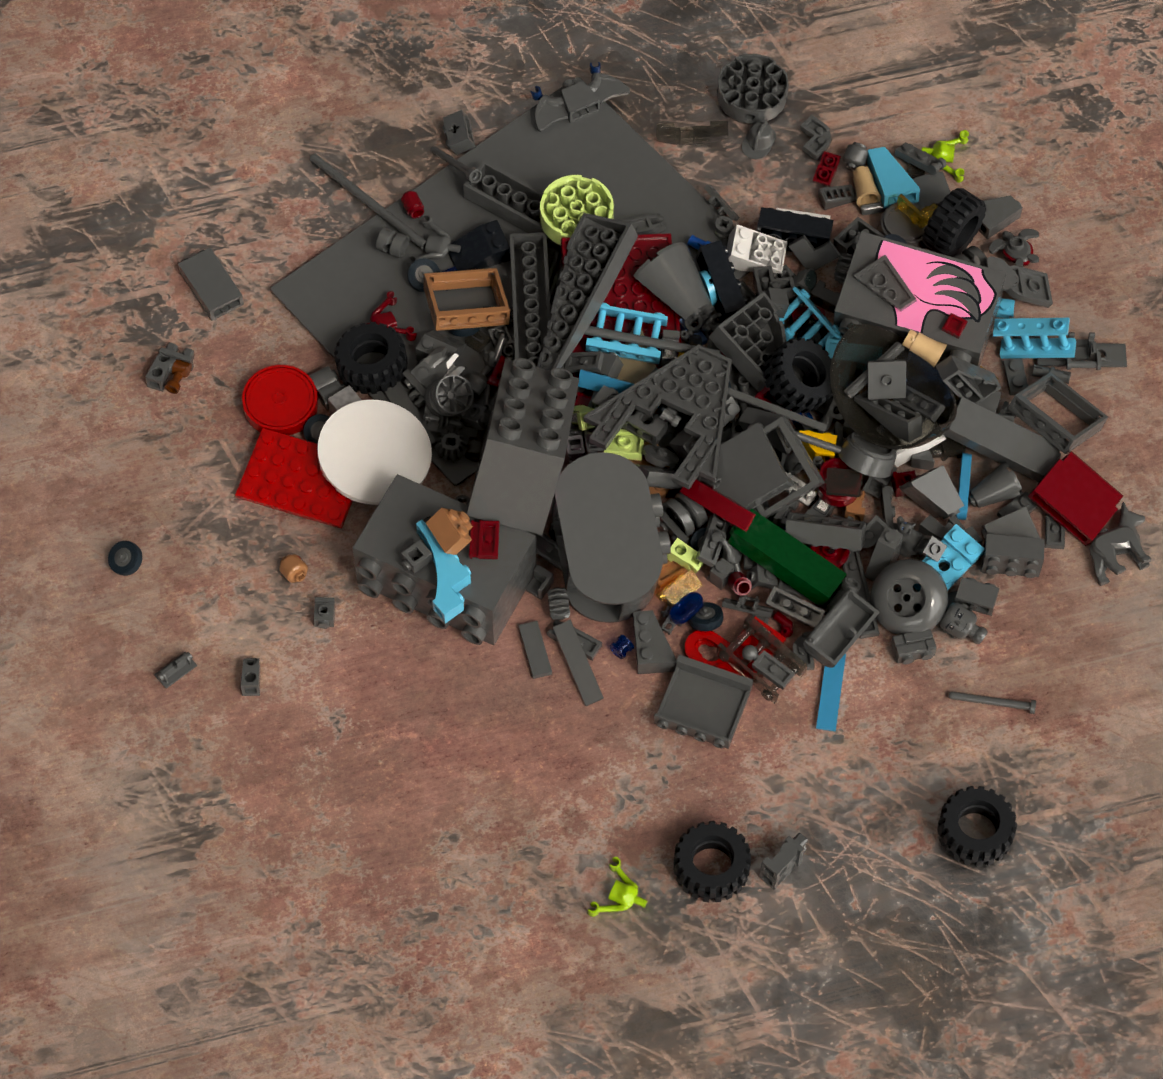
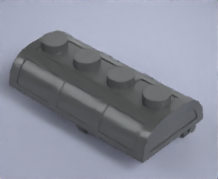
M849 588L808 635L803 643L804 648L821 664L833 668L880 612L857 595L853 589Z

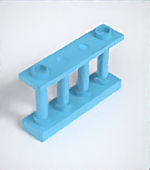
M794 287L793 290L798 297L789 305L784 318H779V320L784 324V321L802 302L809 308L790 327L786 328L784 326L786 342L794 338L795 332L813 313L819 320L801 338H805V340L811 339L825 326L829 332L818 343L822 346V349L826 345L827 338L833 339L836 337L844 341V337L838 330L839 327L835 324L832 325L809 299L811 295L805 289L800 290Z
M602 303L597 312L596 327H604L606 316L617 317L614 330L622 332L624 319L634 320L633 334L640 335L642 322L653 324L651 337L658 339L661 326H667L668 316L658 312L652 314L613 307L607 303ZM596 336L587 338L586 351L613 352L621 358L660 364L661 351L654 347L641 348L638 344L633 343L625 345L617 340L608 342Z
M1070 318L995 319L993 337H1003L1001 339L1000 358H1075L1076 339L1066 338L1069 331ZM1010 336H1021L1022 339H1011ZM1029 336H1040V338L1030 339ZM1047 336H1058L1059 338H1048Z

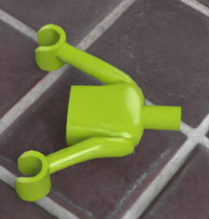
M963 130L960 132L959 138L949 141H936L932 148L922 147V151L937 159L943 158L946 162L953 163L954 144L961 143L964 145L968 143L967 137L969 132ZM948 165L943 168L944 171L954 176L956 182L960 183L964 180V176H962L964 175V169L958 168L955 171Z
M618 857L612 858V861L618 865L613 866L609 864V869L612 872H617L624 883L616 880L608 899L620 905L599 906L597 902L593 901L590 905L596 908V910L591 911L587 909V913L591 917L597 916L599 912L625 911L633 904L645 908L648 900L638 896V885L620 868L621 860Z

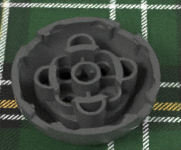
M903 559L889 564L880 571L871 588L870 603L880 612L876 616L877 621L891 633L900 635L920 632L928 629L932 630L941 621L948 605V590L942 576L931 565L920 560ZM896 584H899L902 588L898 593L893 589ZM914 584H920L921 590L919 592L913 590ZM906 594H909L911 597L908 602L904 600ZM919 603L922 606L921 610L918 612L915 611L913 608L914 604ZM896 604H901L902 610L900 612L894 610Z

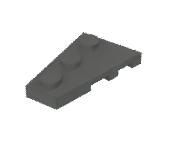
M886 255L854 275V278L899 311H903L917 301Z

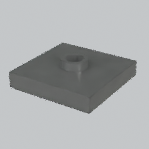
M905 359L867 361L868 400L906 398Z

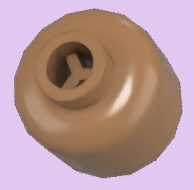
M293 554L283 557L279 570L288 582L296 583L305 579L308 566L299 555Z

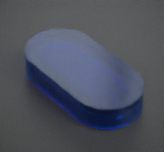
M697 592L688 593L670 610L672 622L683 624L694 616L704 605L701 594Z

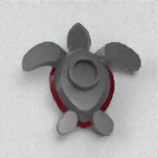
M1023 229L1018 236H1014L1011 232L1004 231L1002 234L1003 240H994L989 247V252L994 254L998 250L1003 249L1004 256L1020 267L1027 266L1030 262L1037 263L1039 262V257L1033 254V246L1026 240L1038 238L1039 232L1034 229Z

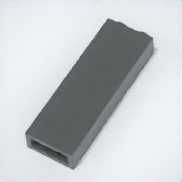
M964 397L959 398L954 403L942 434L999 463L1006 461L1009 464V468L1037 482H1040L1061 457L1060 450L1044 437Z

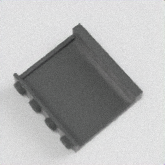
M759 422L750 424L745 431L735 433L731 436L730 440L721 442L717 477L721 478V482L717 481L720 485L715 490L733 499L748 510L756 508L794 485L792 479L786 475L763 429L765 426Z
M679 655L675 671L657 714L655 713L654 724H657L662 729L669 728L675 730L676 733L683 736H692L700 742L707 741L717 748L729 749L753 689V679Z

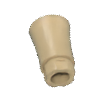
M857 167L853 171L857 205L860 207L864 204L880 202L881 195L869 167Z
M911 329L902 343L904 347L910 349L909 351L918 355L933 367L936 366L947 344L938 342Z

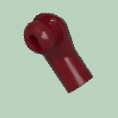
M778 611L773 619L781 625V635L788 638L793 634V622Z

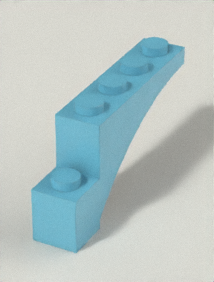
M420 520L416 523L417 534L432 552L437 573L436 598L432 601L433 610L444 623H447L464 611V598L459 591L471 583V571L466 565H462L459 562L457 555L445 553L426 523Z

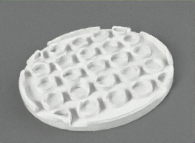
M361 400L340 408L326 421L318 439L317 457L324 477L339 493L356 502L379 505L397 474L416 483H423L429 471L432 450L425 428L408 410L383 400Z

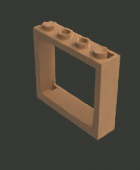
M497 268L424 274L423 288L436 331L509 325L510 309ZM491 286L498 306L439 311L433 291Z

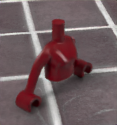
M389 291L386 300L372 312L370 322H376L378 325L380 323L386 324L387 328L390 326L396 332L406 334L407 340L414 341L417 333H413L414 328L412 326L407 327V329L397 328L396 319L391 311L381 313L388 305L393 306L397 303L394 292Z

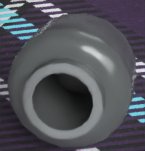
M853 142V144L847 146L843 156V161L847 164V168L855 170L857 167L865 165L868 158V151L865 145Z

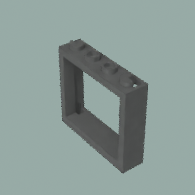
M1051 372L1017 393L1008 407V410L1065 455L1101 431L1108 419L1107 415ZM1046 391L1089 426L1074 436L1030 402V400Z
M783 416L763 429L768 434L780 427L811 482L766 509L763 503L754 508L756 512L765 518L772 516L825 483L788 418Z

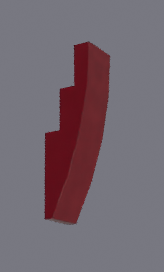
M698 479L695 480L690 489L682 487L680 490L682 494L746 532L756 514L733 499L721 494Z

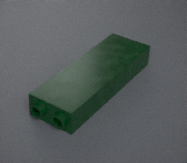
M751 508L750 511L756 514L747 532L734 525L728 533L731 535L728 543L821 608H824L847 573Z

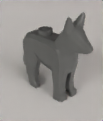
M1122 502L1118 527L1111 530H1101L1089 548L1094 563L1095 575L1100 586L1110 582L1105 574L1107 568L1116 575L1126 571L1125 566L1117 562L1116 555L1129 553L1140 570L1148 568L1149 562H1151V557L1146 555L1142 549L1140 536L1136 530V526L1145 522V516L1128 511L1124 502Z

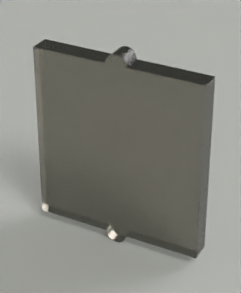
M827 468V478L825 479L826 495L860 497V486H862V481H860L861 473L852 469Z

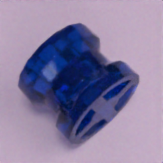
M619 635L617 641L609 645L613 654L620 659H624L626 653L634 649L633 643L624 635Z

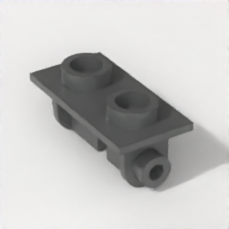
M184 652L159 670L154 676L167 689L197 667V664L192 660L193 657L189 652Z

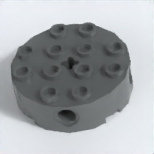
M742 54L735 57V60L728 64L726 63L722 67L719 74L718 103L727 115L738 122L755 124L765 120L769 121L775 118L785 107L789 89L787 73L776 64L775 60L768 56Z

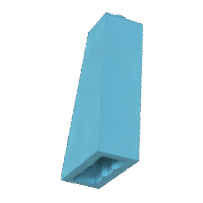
M886 147L867 150V165L881 195L883 207L888 208L897 202H919V186Z

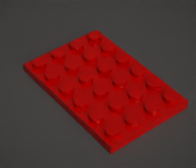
M262 428L235 494L236 498L340 529L344 525L353 500L339 493L324 477L317 457L318 444Z

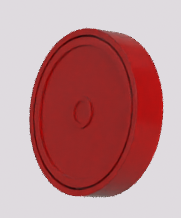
M272 365L259 370L247 381L242 393V404L245 417L254 429L261 433L262 428L290 436L302 431L307 420L316 415L318 396L316 386L307 373L290 365Z

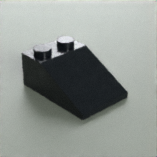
M498 220L479 225L452 242L451 244L461 246L459 253L448 251L456 271L485 269L511 260L510 247Z

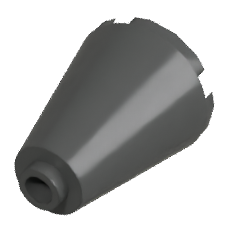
M1006 461L996 467L969 491L970 496L968 499L973 507L981 508L1024 494L1020 491L1022 487L1013 470L1008 471L1007 467L1009 464Z

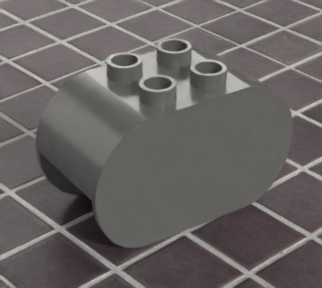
M604 452L582 456L570 463L560 474L551 513L565 589L567 590L568 600L573 608L584 617L605 623L621 622L632 618L633 612L644 610L650 603L656 590L662 565L668 563L667 554L671 553L669 535L667 530L659 532L657 530V527H660V517L663 516L662 500L659 493L650 495L645 475L627 458Z

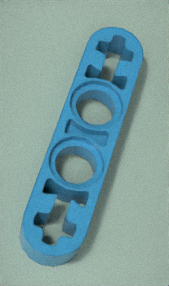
M962 453L958 494L964 506L959 509L960 513L956 514L958 520H966L972 461V454Z

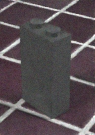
M211 248L201 250L196 255L178 263L181 276L211 321L244 305L241 292Z

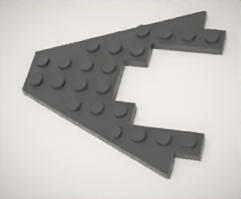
M701 345L695 346L584 416V422L597 427L589 437V442L606 450L635 409L652 416L662 403L690 416L691 419L684 430L686 433L699 438L673 475L672 482L690 489L697 477L701 476L715 483L732 359Z

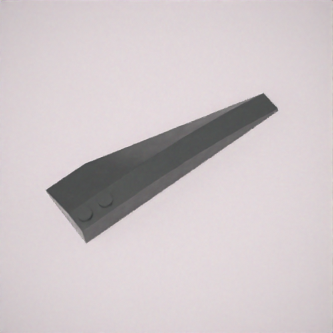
M583 213L567 245L568 252L567 256L564 257L563 272L560 273V284L556 289L551 309L552 316L551 320L548 321L547 336L544 337V348L540 353L537 367L550 371L553 368H561L583 337L608 295L638 237L632 223Z

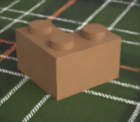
M441 508L426 522L439 545L447 554L457 555L472 540L468 533L473 526L469 521V516L463 511Z

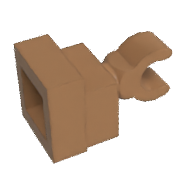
M865 491L852 504L846 506L845 518L851 516L854 517V520H864L866 508H861L865 498Z

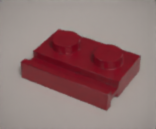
M471 520L473 527L470 530L472 540L470 541L469 559H472V557L478 559H498L500 521L480 520V522H474V520Z

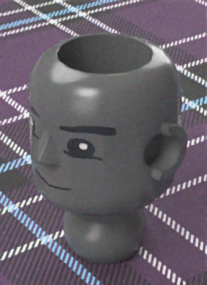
M958 602L951 603L939 622L940 627L951 638L955 637L962 640L969 636L975 644H980L988 633L986 628L976 625L977 616L972 612L973 609L965 603L963 605Z

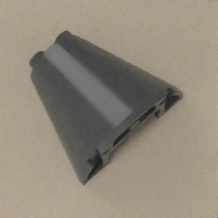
M683 242L671 244L658 251L656 257L651 261L648 259L633 275L685 320L696 319L704 314L709 315L715 309L710 301L691 252Z

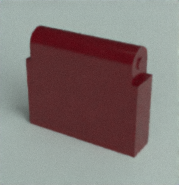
M1072 451L1065 455L1062 460L1059 459L1028 495L1033 502L1085 546L1094 540L1118 510L1116 505L1124 496Z

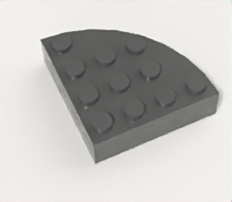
M765 292L721 323L709 336L710 340L727 358L732 359V364L758 392L766 386L764 364L767 361V357L786 342L783 322L779 320L776 314L778 311Z

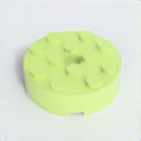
M568 175L555 180L545 189L540 201L542 229L553 242L561 245V238H571L583 213L613 219L614 203L610 191L600 181L594 178H584L582 175Z

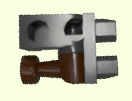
M170 342L166 348L161 347L159 354L145 377L147 387L162 392L165 388L168 392L177 394L181 387L179 382L183 377H188L194 368V350L185 348L181 354L178 353V346ZM174 374L172 380L167 381L169 375Z

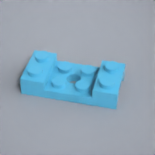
M957 524L941 540V542L947 545V548L940 560L937 562L928 556L922 560L931 565L942 576L947 590L964 575L985 551V548ZM941 562H946L949 565V569L942 571L938 565ZM914 584L913 587L919 592L921 590L920 584Z

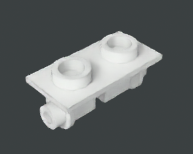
M785 472L794 483L793 486L784 490L790 494L792 489L797 491L807 485L796 476H792L791 472ZM814 489L798 500L809 507L818 496V491Z

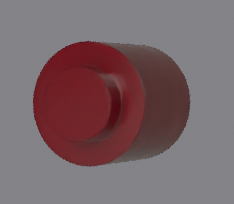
M405 192L401 198V203L407 214L413 219L421 217L424 214V205L417 192Z
M734 572L728 578V586L737 595H747L751 591V581L742 572Z

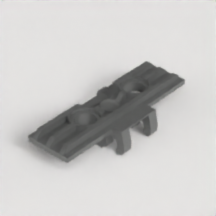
M1075 332L1068 333V338L1075 337ZM1089 332L1088 339H1076L1075 358H1037V365L1066 367V370H1071V368H1096V370H1101V367H1127L1126 345L1096 343L1094 341L1095 332Z

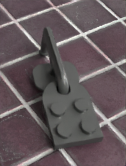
M973 256L968 261L980 265V260L977 256ZM993 256L986 259V267L1006 272L1003 290L1011 297L1047 308L1053 304L1047 273L1016 265L1009 266L1003 259Z

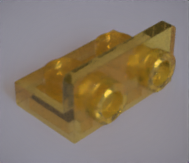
M691 569L667 585L656 596L660 601L667 599L670 605L675 607L699 589L702 583Z

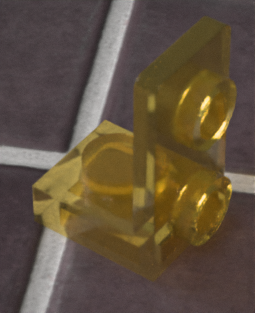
M900 194L897 200L898 209L905 213L911 222L917 224L921 229L928 224L929 218H931L932 213L938 207L933 203L930 206H925L920 212L903 194Z

